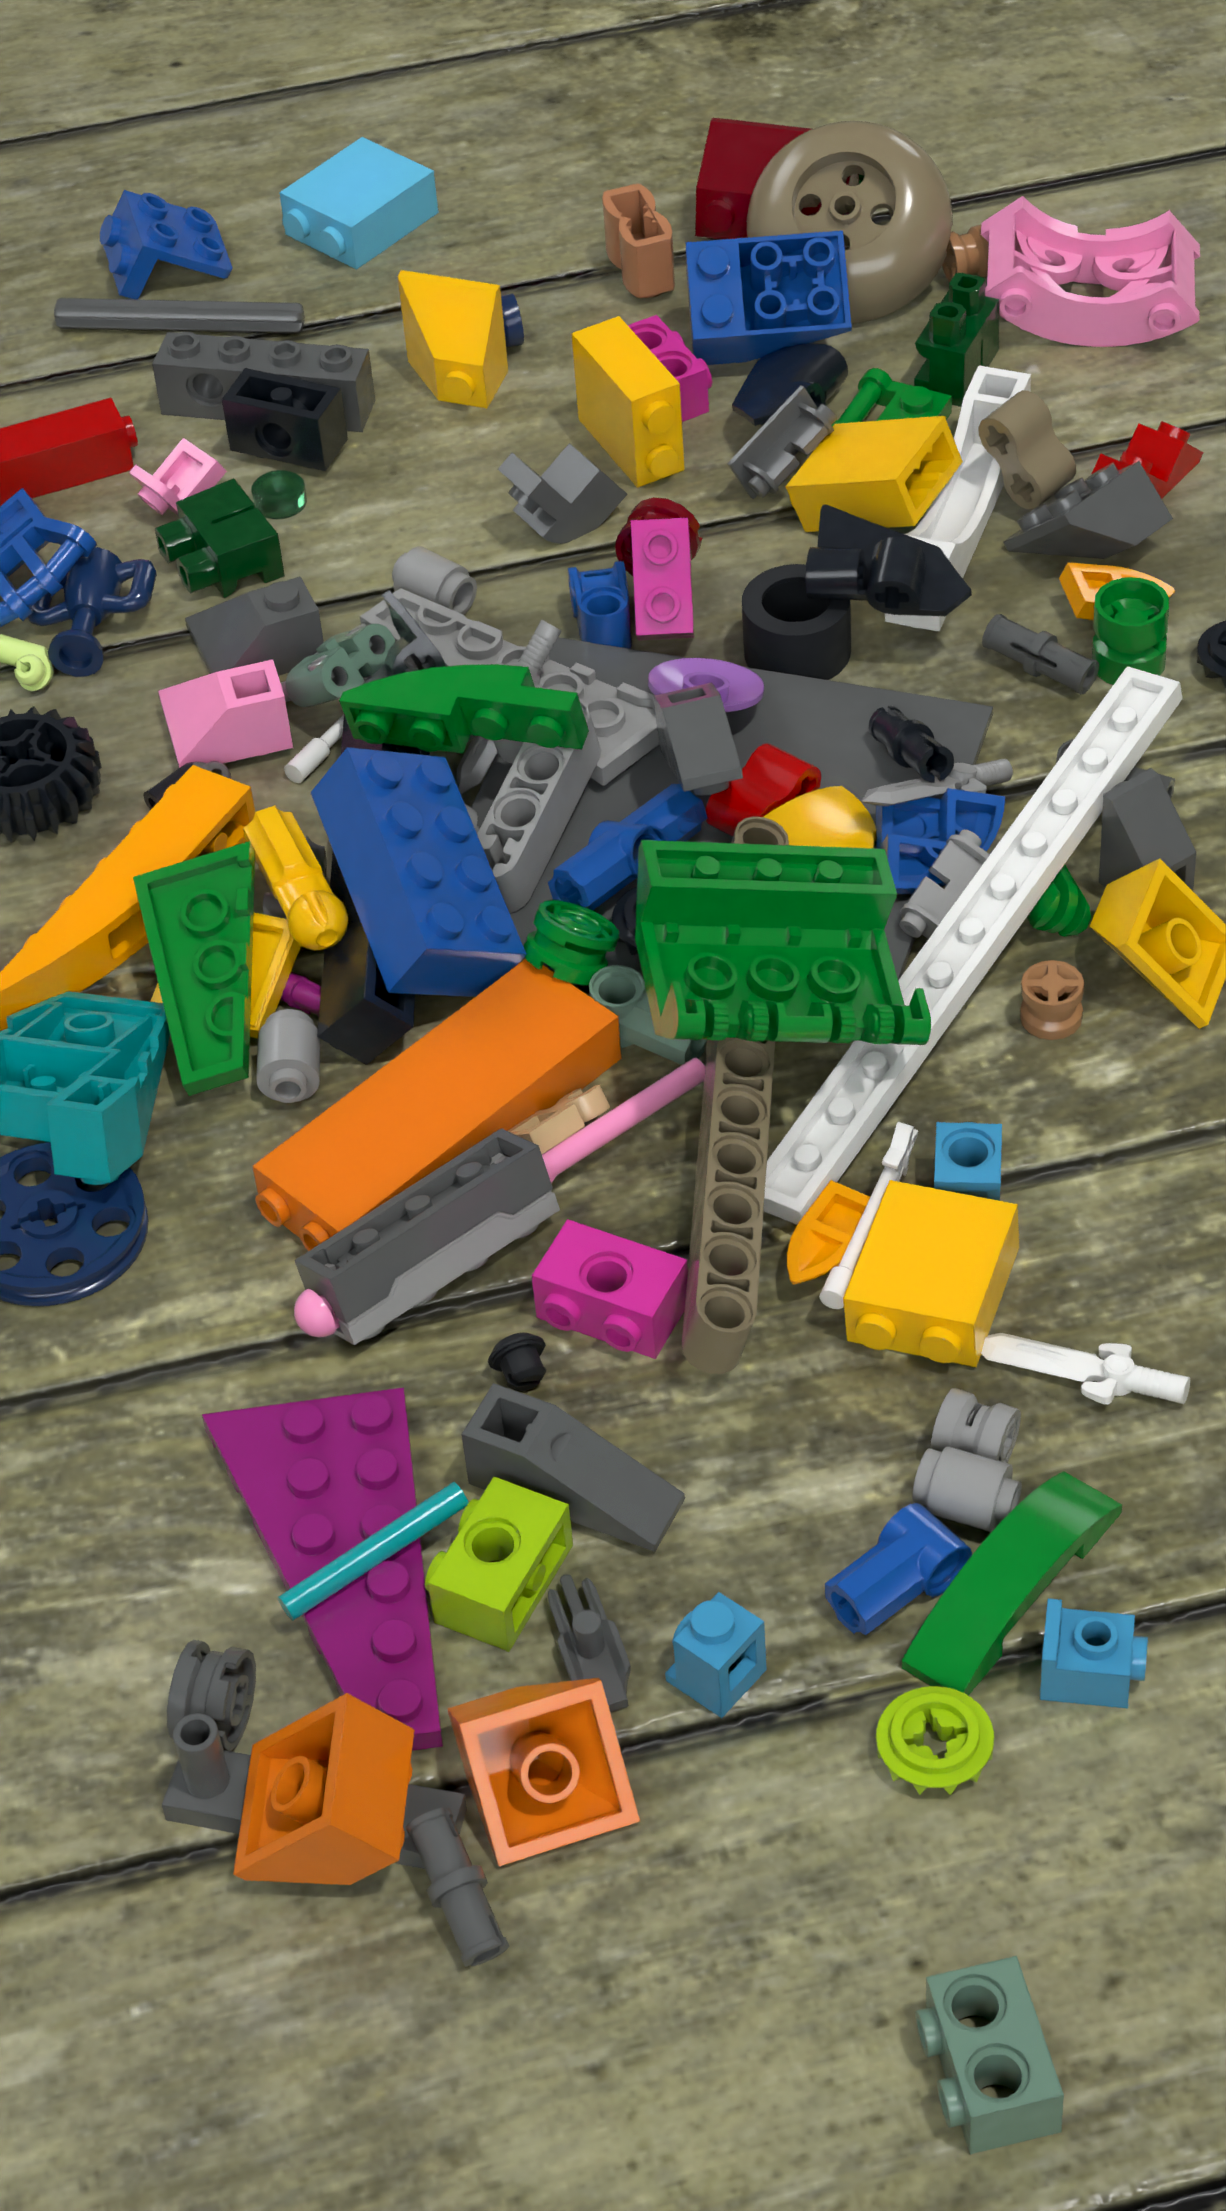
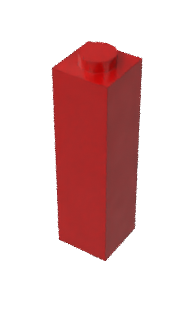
M112 397L0 428V506L21 488L31 498H36L131 471L134 465L130 448L138 446V440L130 416L121 417Z

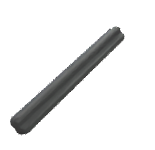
M60 298L57 300L54 308L55 322L57 327L61 329L299 334L303 330L305 321L304 309L300 303Z

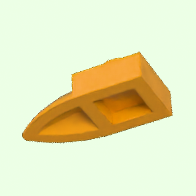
M1068 562L1059 577L1076 618L1094 620L1095 595L1103 585L1112 580L1125 577L1143 578L1153 581L1162 587L1169 598L1175 593L1172 586L1151 575L1118 566Z
M830 1180L799 1221L790 1238L787 1251V1270L790 1282L793 1285L823 1276L830 1272L832 1268L839 1266L870 1196Z

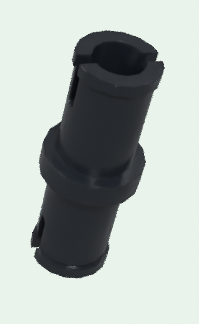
M887 706L888 713L881 707L872 714L869 720V732L876 741L881 742L887 747L890 757L897 764L905 768H913L925 781L935 783V776L939 781H942L951 773L954 767L953 753L934 739L933 732L923 722L916 719L909 720L894 706Z

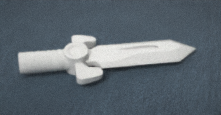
M1005 1333L988 1335L985 1338L981 1352L990 1361L1084 1382L1081 1385V1393L1096 1402L1106 1405L1112 1402L1114 1396H1123L1131 1391L1184 1404L1190 1388V1377L1134 1365L1131 1359L1132 1347L1127 1344H1101L1099 1346V1356L1102 1359H1100L1096 1354Z

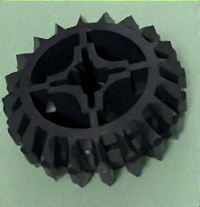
M33 706L23 714H16L10 708L8 716L0 718V834H5L10 843L14 842L19 835L28 834L35 841L37 833L45 830L58 834L59 824L62 822L75 824L78 820L79 811L92 809L93 796L100 793V769L102 766L99 752L95 750L92 737L89 736L87 728L78 726L75 717L61 718L56 709L40 715L35 706Z

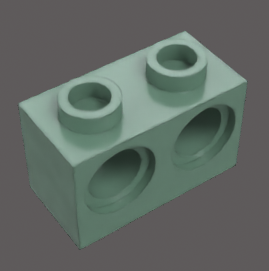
M1017 1956L926 1977V2008L916 2010L915 2012L917 2029L926 2057L939 2055L946 2077L945 2079L937 2080L942 2112L949 2128L961 2126L969 2153L974 2154L1061 2133L1064 2094ZM976 2015L986 2018L991 2023L983 2027L973 2028L963 2025L959 2020L966 2016ZM999 2084L1010 2088L1015 2093L1005 2098H993L985 2095L980 2090L988 2085Z

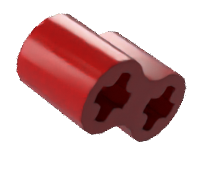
M770 743L762 744L752 753L746 765L742 768L743 778L729 781L730 786L728 789L710 795L706 806L708 817L706 822L710 826L733 837L737 824L743 819L764 817L786 802L819 789L822 777L820 769Z

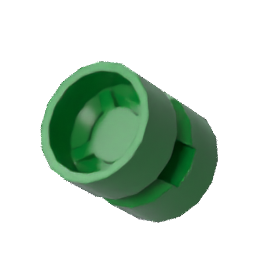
M1120 578L1103 585L1095 595L1093 624L1095 635L1093 636L1092 659L1099 662L1097 676L1106 683L1114 685L1127 666L1161 676L1165 670L1169 597L1166 591L1155 582L1143 578Z

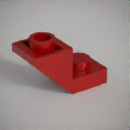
M1161 421L1158 429L1155 430L1138 423L1126 452L1123 451L1119 461L1100 453L1091 474L1111 463H1114L1116 468L1121 470L1139 461L1162 499L1200 462L1204 452L1188 444L1187 442L1191 434L1178 427Z

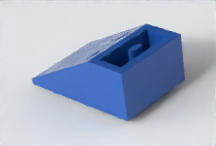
M843 230L686 242V274L693 355L697 359L702 358L707 365L749 362L785 347L813 343L852 330Z

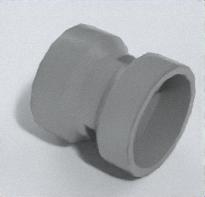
M952 1388L946 1395L938 1412L931 1438V1449L942 1452L946 1446L1008 1463L1019 1433L1021 1422L1020 1409L1002 1403L990 1407L978 1403L974 1394Z

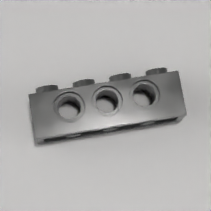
M167 332L152 363L162 415L225 420L221 399L244 368L341 388L347 431L363 432L375 403L369 349L352 348L339 344L330 346L305 344L290 340L246 339L241 336L198 335L192 332Z

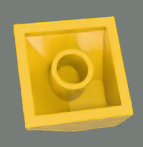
M401 270L398 274V284L409 364L438 401L488 409L508 373L500 285Z
M1157 859L1107 884L1090 927L1131 968L1197 1028L1200 1029L1207 1026L1226 979V924L1161 859Z

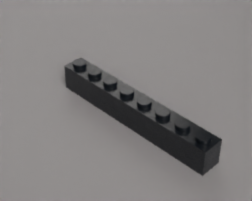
M385 664L363 684L389 677L386 673ZM344 715L341 754L349 747L430 756L429 751H424L417 747L389 743L371 744L363 740L354 739ZM333 852L330 888L333 894L343 902L347 910L348 926L341 941L324 950L317 1037L329 1043L335 1049L341 1050L367 1065L413 1028L415 994L388 993Z

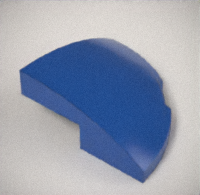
M947 788L941 799L927 797L890 806L876 805L877 849H885L897 894L914 893L922 879L926 876L939 886H945L946 884L928 870L946 845L951 835H959L961 830H969L975 833L981 839L982 844L980 848L987 852L1002 822L1005 796Z

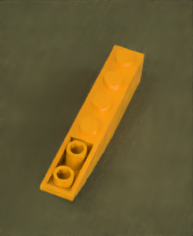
M192 765L175 784L169 786L160 801L142 820L137 821L132 826L129 834L108 857L103 858L97 864L94 872L72 895L63 900L57 912L37 933L32 934L27 939L23 948L0 972V1031L8 1028L7 1016L68 991L82 992L148 944L133 877L245 843L243 828L252 821L255 814L251 786Z

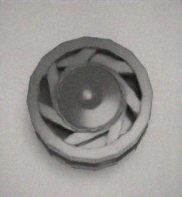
M192 1640L187 1643L176 1664L169 1689L167 1728L172 1739L173 1730L178 1721L187 1715L201 1713L210 1716L215 1721L223 1750L231 1751L237 1747L249 1721L255 1693L256 1663L254 1654L250 1650L230 1647L223 1653L210 1651L209 1645L204 1641Z

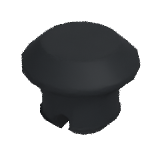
M530 1333L512 1334L495 1345L489 1356L488 1363L490 1368L503 1372L508 1388L516 1391H527L536 1387L546 1373V1368L539 1357L546 1345L543 1338Z

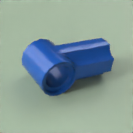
M919 1503L909 1504L899 1510L884 1526L876 1546L825 1583V1598L834 1609L837 1619L853 1634L861 1632L867 1635L922 1592L930 1597L943 1594L972 1556V1551L968 1545L923 1505Z

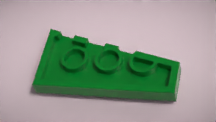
M250 841L133 877L182 1085L188 1096L249 1078L255 851Z

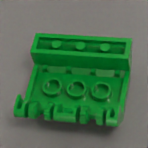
M641 840L638 849L635 941L655 1035L676 1040L706 1039L723 1041L726 1038H738L746 1041L767 1040L771 1042L850 1043L853 1040L871 1044H927L931 1032V1017L923 988H915L909 1006L904 1004L884 930L897 896L885 849Z

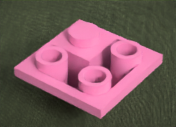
M273 660L218 671L158 691L179 768L190 762L208 763L217 761L228 763L293 748L285 696Z

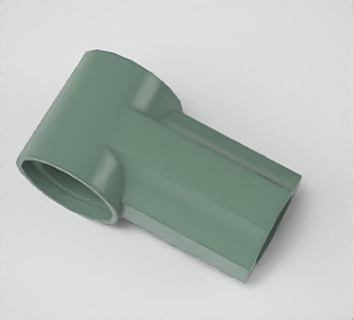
M612 965L600 969L592 976L589 982V996L618 1016L621 1048L635 1044L680 1065L693 1058L699 1059L704 1053L707 1043L706 1039L676 1040L655 1035L644 979L639 972L631 967Z

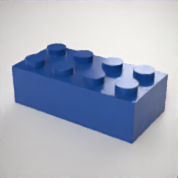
M347 747L310 793L388 993L476 997L517 966L527 954L446 757Z

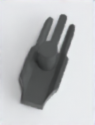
M564 1574L561 1576L560 1582L573 1617V1632H571L556 1590L549 1589L548 1601L560 1634L557 1644L570 1681L599 1678L602 1681L610 1712L628 1707L627 1683L631 1665L616 1624L607 1619L596 1587L590 1579L585 1578L581 1583L591 1609L584 1610L572 1576Z

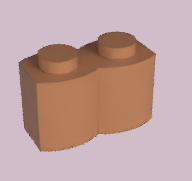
M638 183L604 191L602 200L606 253L610 261L622 270V281L626 289L638 298H652L661 293L674 290L675 274L672 228L668 220L656 212L655 199L652 193Z

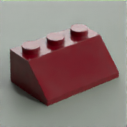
M713 117L709 125L696 186L695 236L723 240L748 238V207L758 178L770 160L785 145L812 129ZM859 174L848 176L845 184L849 186L859 185ZM820 202L817 207H804L800 212L807 216L815 215L820 211L822 204Z

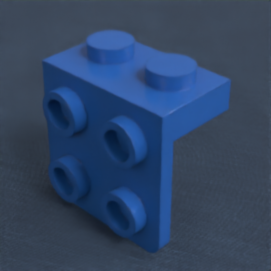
M124 190L113 215L106 216L101 226L100 243L104 246L109 262V270L113 274L118 293L124 297L139 299L157 259L224 279L229 277L233 268L216 221L208 212L198 207H188L186 209L167 203L155 194L144 193L140 195Z

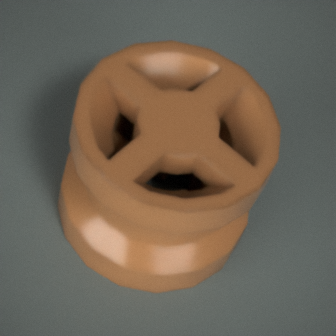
M981 225L971 227L966 234L962 235L951 232L946 249L947 255L942 265L949 282L955 273L976 274L979 277H987L989 242L981 236Z
M1042 961L1030 966L1023 974L1021 981L1023 1000L1020 1007V1019L1022 1026L1030 1034L1041 1039H1063L1074 1034L1081 1026L1083 1018L1081 1001L1084 993V980L1082 974L1074 966L1062 961Z

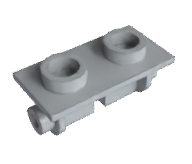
M961 830L959 835H951L946 845L928 870L943 881L946 886L943 889L927 876L922 879L908 902L900 910L902 920L899 925L906 934L912 937H920L922 934L929 939L992 853V851L987 853L980 848L982 842L975 833L969 830Z

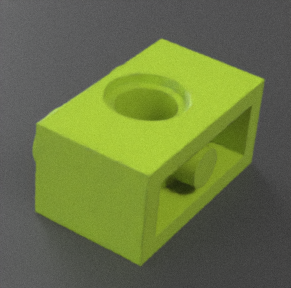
M493 1477L479 1500L472 1499L465 1507L459 1522L458 1535L448 1551H440L429 1566L425 1579V1589L430 1594L434 1623L510 1652L573 1547L569 1504Z

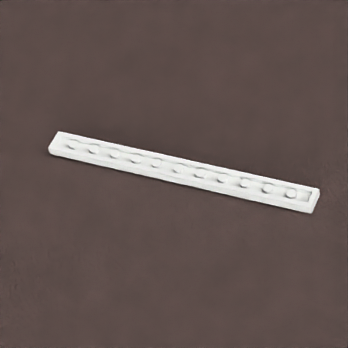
M1128 666L1125 668L898 980L906 1006H909L915 988H923L931 1017V1032L927 1044H871L863 1041H854L767 1160L764 1212L798 1224L830 1180L838 1182L1103 811V794L1126 779L1183 699L1179 681Z

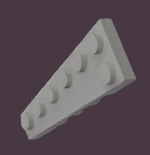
M402 588L393 593L438 649L448 666L498 663L511 665L513 662H518L524 650H526L525 646H517L503 640L502 631L480 621L467 619L459 612ZM385 600L360 616L361 624H381L391 631L395 642L400 639L393 625ZM548 654L542 668L539 670L540 685L547 689L576 692L579 699L583 700L589 708L601 748L599 761L590 778L604 786L659 745L654 702L655 695L624 682L616 688L597 680L595 670L577 662L569 668L550 660ZM409 655L405 659V661L416 667L413 659Z

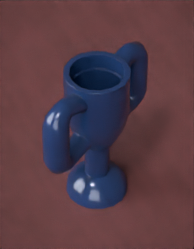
M95 547L88 557L81 556L60 582L63 586L62 589H64V602L50 608L53 596L48 592L31 607L33 613L28 619L34 625L48 626L70 619L73 621L70 630L58 633L50 643L48 656L55 668L67 675L86 677L95 674L102 667L104 652L102 645L93 636L94 627L103 622L111 613L135 612L144 608L150 602L157 576L151 561L136 559L122 563L118 556L109 550ZM133 578L129 594L124 597L119 596L122 583Z

